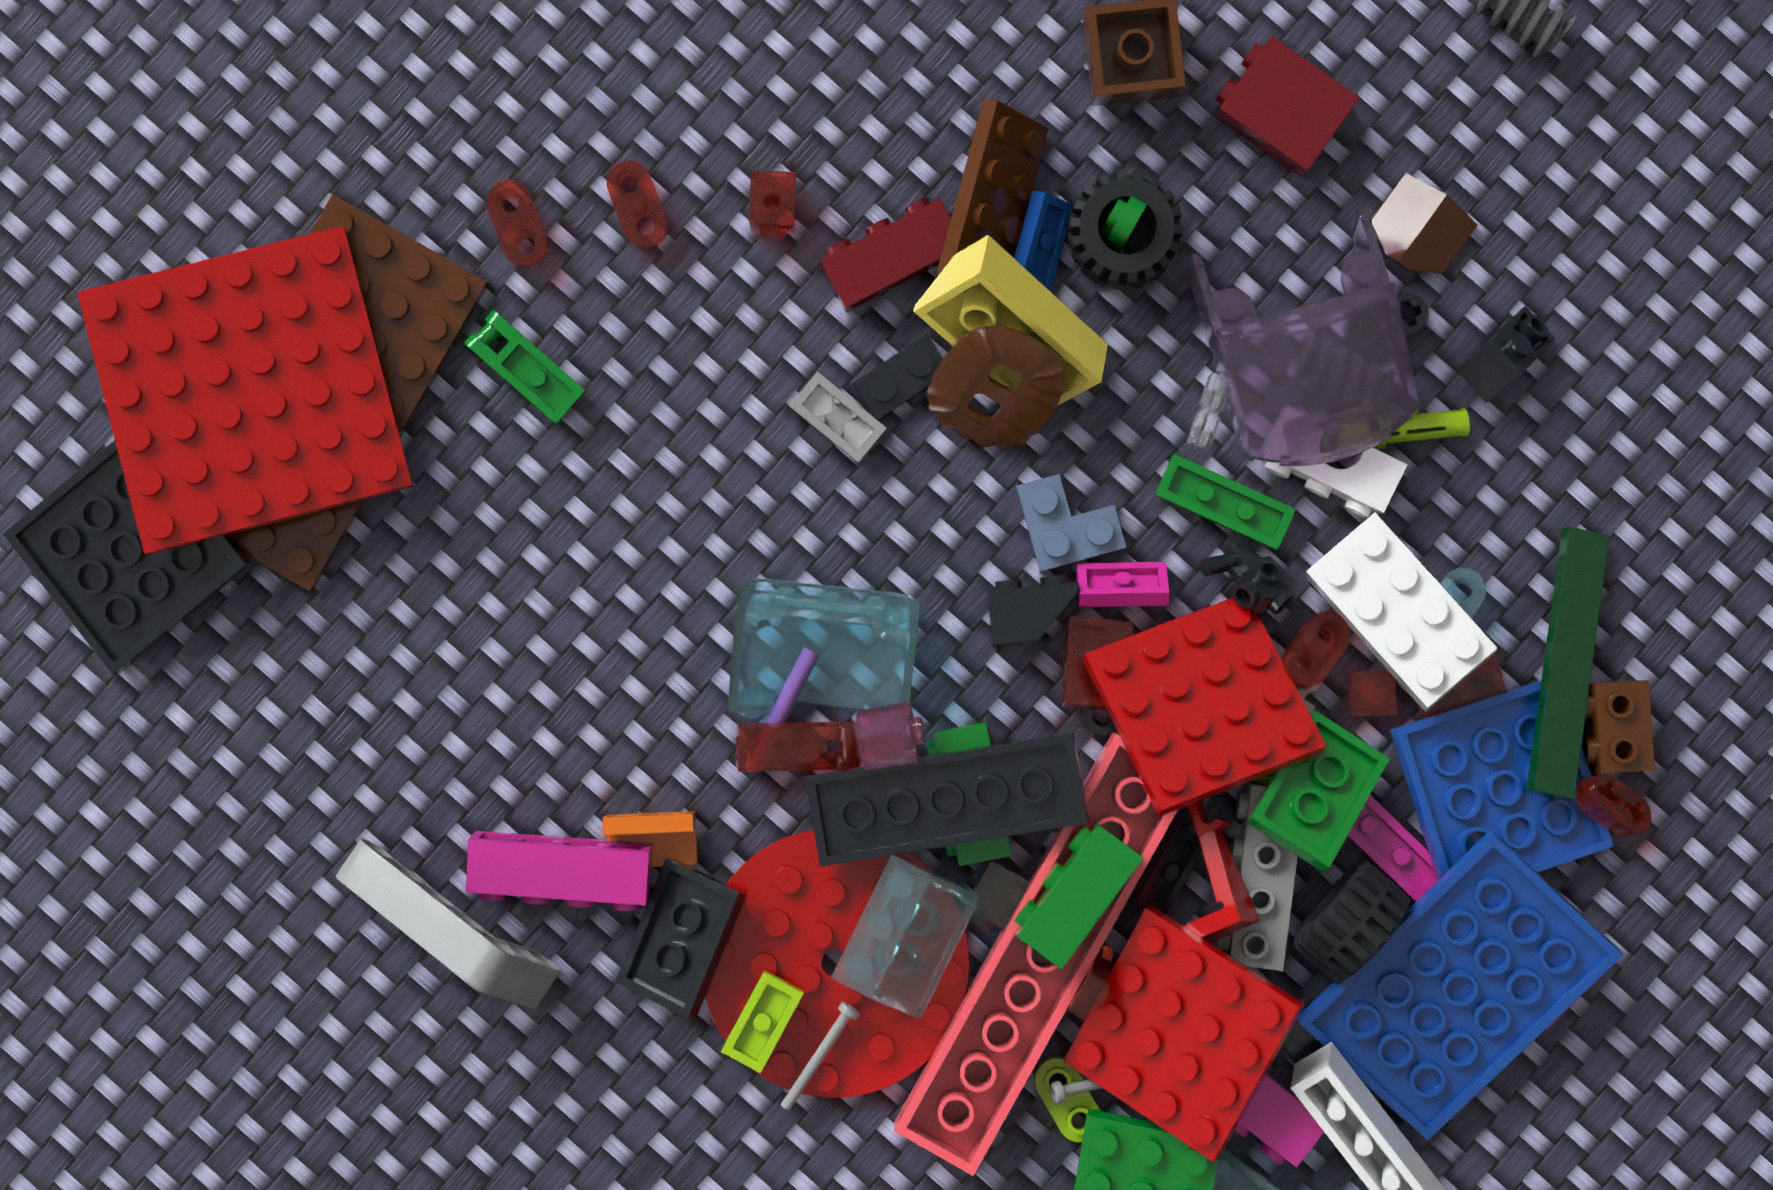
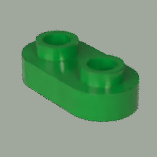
M1131 195L1127 203L1121 199L1118 200L1100 232L1108 237L1104 244L1109 249L1120 253L1147 203Z

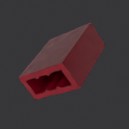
M1271 35L1264 47L1256 42L1246 55L1241 65L1247 71L1237 83L1230 78L1215 101L1222 106L1215 117L1302 178L1359 97Z

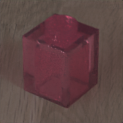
M910 701L857 710L854 733L864 771L918 762L919 744H925L926 742L922 718H914Z

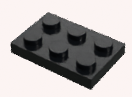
M666 858L616 982L686 1019H696L747 894L676 859Z

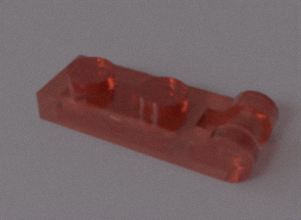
M858 722L737 724L736 768L738 772L841 771L862 767V755L858 753V741L862 739L863 724ZM829 739L840 740V752H828Z

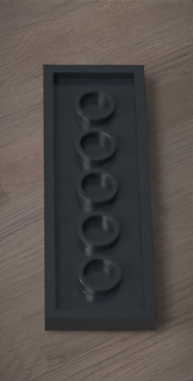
M1074 732L805 777L820 867L1089 823Z

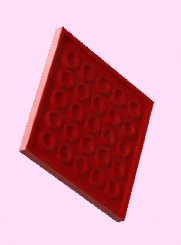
M344 226L77 292L145 555L160 553L413 487Z

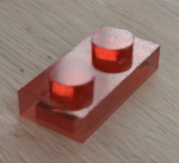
M1105 944L1102 945L1096 958L1093 960L1070 1003L1069 1011L1084 1020L1093 1006L1098 1009L1102 1007L1112 988V985L1107 983V979L1113 969L1110 964L1114 949Z

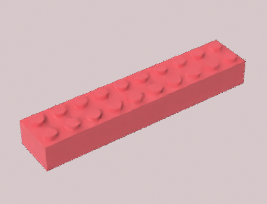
M1112 733L1083 783L1089 823L1062 827L1056 831L966 992L956 1014L894 1121V1132L972 1176L977 1171L1178 811L1158 816L1120 736L1116 733ZM1097 823L1142 856L1143 860L1061 970L1016 936L1015 931L1019 925L1014 920L1029 900L1037 903L1046 888L1041 883L1056 863L1064 866L1071 857L1073 851L1068 847L1083 826L1091 829Z

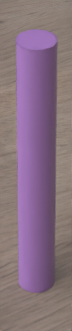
M806 646L803 647L743 764L748 769L757 773L760 772L820 655L817 651Z

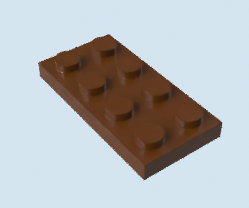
M983 99L937 274L942 272L955 254L987 235L1014 258L1029 200L1034 190V181L1041 155L1045 149L1049 128L998 100Z

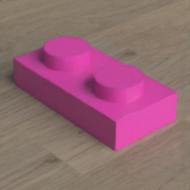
M1166 562L1077 563L1076 580L1078 582L1079 607L1169 606L1170 592Z

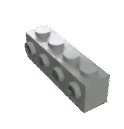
M1246 783L1245 792H1238L1235 807V818L1242 819L1240 837H1232L1230 852L1260 922L1220 938L1218 949L1246 967L1283 971L1298 856L1246 823L1267 785Z

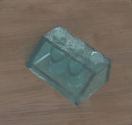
M891 854L831 978L870 999L921 1019L981 896L903 856Z

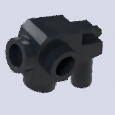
M1244 543L1235 544L1230 553L1204 558L1200 561V571L1204 576L1229 572L1234 577L1237 583L1232 589V595L1235 602L1241 608H1251L1255 613L1264 614L1270 610L1273 614L1277 615L1294 598V595L1289 591L1294 584L1293 578L1270 556L1261 558L1252 548H1248Z

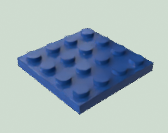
M1541 680L1390 729L1438 880L1490 830L1498 835L1537 873L1614 847L1582 746L1574 799L1566 800L1526 791Z

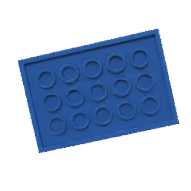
M1490 830L1407 910L1399 927L1377 954L1350 978L1339 983L1333 982L1298 1016V1022L1323 1046L1332 1042L1361 1081L1428 1141L1607 972L1623 954L1586 917L1498 835Z

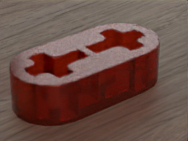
M1609 774L1586 777L1579 782L1577 800L1581 810L1586 815L1622 837L1645 833L1649 829L1652 817L1650 806L1640 794Z

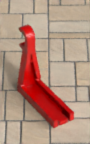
M1203 800L1187 807L1200 841L1216 902H1223L1224 907L1183 926L1208 943H1211L1260 921L1222 834V831L1229 826L1230 821L1215 818L1213 822H1210L1203 806Z

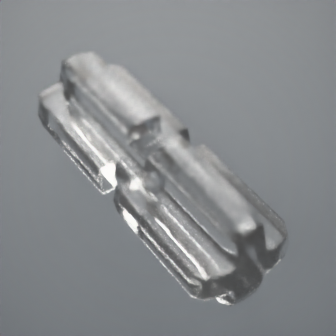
M1211 373L1208 376L1199 403L1202 407L1201 410L1196 412L1188 436V443L1201 449H1209L1212 446L1221 418L1218 416V413L1224 409L1232 384L1231 378L1219 373Z

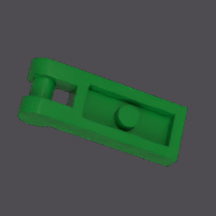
M492 310L484 319L488 323L477 335L472 333L464 344L558 425L587 391L496 311ZM502 334L509 342L497 355L489 347Z

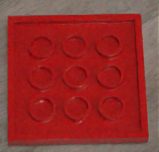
M1234 598L1084 654L1083 662L1159 817L1319 755L1326 748L1325 742L1258 613H1255L1251 608H1241Z
M1150 906L1143 911L1063 1061L1214 1162L1220 1158L1305 1004Z

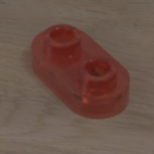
M623 161L616 164L608 174L607 189L627 239L634 246L641 249L655 248L665 240L669 226L648 170L638 162ZM627 179L637 180L639 186L635 192L626 193L623 191L622 186ZM643 220L654 222V230L650 234L645 235L639 232L638 226Z
M503 180L496 183L490 189L486 203L503 251L507 258L516 266L522 268L535 267L546 258L549 251V241L532 196L527 188L518 181ZM510 197L517 198L519 201L518 208L513 212H507L503 207L505 200ZM527 238L534 240L535 246L530 253L520 252L519 245L522 240Z
M1321 612L1305 622L1281 656L1283 669L1287 676L1292 679L1297 689H1309L1326 678L1349 645L1350 630L1346 621L1335 612ZM1319 632L1324 636L1325 642L1319 638ZM1297 663L1301 666L1302 673L1298 669Z

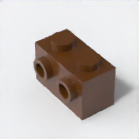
M1649 680L1590 683L1585 715L1588 738H1583L1582 749L1587 764H1590V772L1607 774L1655 770Z

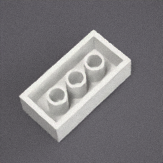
M1373 513L1306 571V579L1425 712L1489 659L1497 650L1492 641L1376 513Z

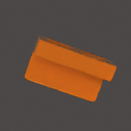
M696 811L609 814L602 817L603 835H607V840L653 843L652 867H662L666 858L676 859L686 865H695L698 861Z

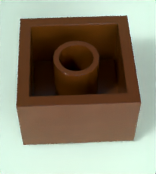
M1143 0L1087 6L1085 8L1082 20L1092 106L1175 98L1182 95L1186 83L1176 0Z

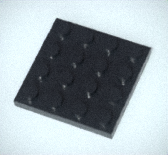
M115 440L3 534L112 675L122 672L252 564L230 535L148 556L145 555Z

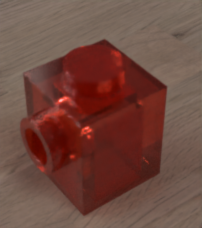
M751 171L749 225L751 231H759L760 238L784 239L786 238V232H796V172Z

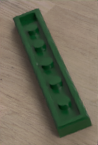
M1571 526L1562 528L1526 788L1528 792L1566 800L1574 799L1609 535Z

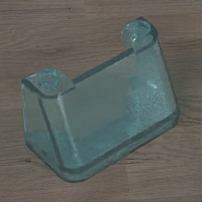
M757 578L744 582L741 586L735 613L727 711L737 712L748 718H757L772 710L774 702L777 700L803 647L806 646L817 651L820 655L796 702L863 709L864 720L874 730L879 732L906 731L918 633L919 601L914 597L900 593Z

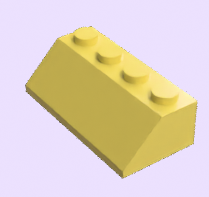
M989 235L955 254L914 307V312L952 346L975 328L991 325H1002L1018 330L1040 341L1058 357L1064 370L1065 390L1061 395L1058 405L1102 382L1108 344ZM1002 364L996 365L990 373L992 379L1010 388L1015 387L1022 378L1019 373Z

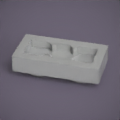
M818 371L789 406L858 464L887 430L884 425Z

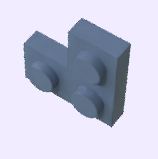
M1060 474L1016 486L1039 572L1127 548L1115 505L1071 517Z

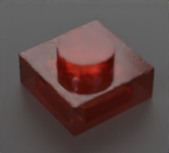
M1388 670L1348 672L1349 714L1351 717L1397 715L1396 679Z

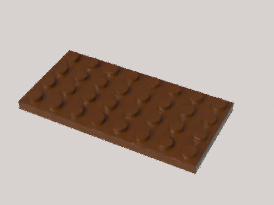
M332 194L309 234L344 226L346 229L401 438L489 283ZM365 500L229 535L245 555L306 590L313 592Z

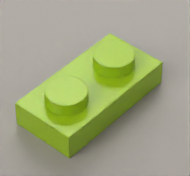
M764 970L721 1052L761 1074L804 991Z

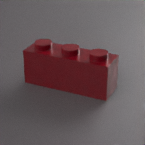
M928 198L921 199L904 210L907 216L893 223H890L888 218L880 220L865 229L866 237L852 244L849 239H844L825 250L827 257L821 259V266L846 313L939 265L951 221L941 198L930 203Z

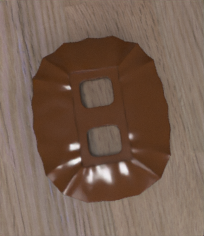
M1002 325L977 327L964 335L952 347L934 373L926 393L929 397V410L937 414L942 427L955 430L962 438L972 439L981 448L996 446L1006 451L1015 445L1024 446L1032 435L1038 434L1043 424L1049 421L1065 390V375L1058 357L1040 341L1028 336L1024 332ZM1002 364L1019 373L1022 378L1015 387H1007L990 377V373L996 365ZM976 394H983L998 402L1001 407L994 416H987L972 408L969 403Z

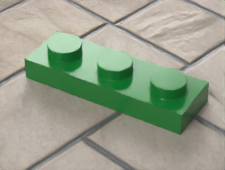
M1175 454L1171 456L1154 496L1275 551L1278 550L1296 511L1295 508Z

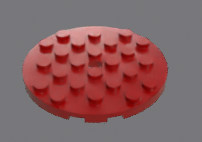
M814 830L784 837L757 852L745 862L727 882V885L747 895L705 996L712 1019L725 1042L764 970L803 990L804 994L761 1074L755 1071L765 1079L788 1090L792 1088L841 1014V1011L838 1009L841 1002L852 1005L859 1011L860 1016L856 1021L850 1019L801 1094L826 1098L854 1097L869 1094L901 1081L927 1062L933 1055L965 997L969 974L968 943L960 912L948 889L934 871L913 852L820 867ZM831 950L843 952L848 959L846 970L837 975L829 974L822 966L824 954Z

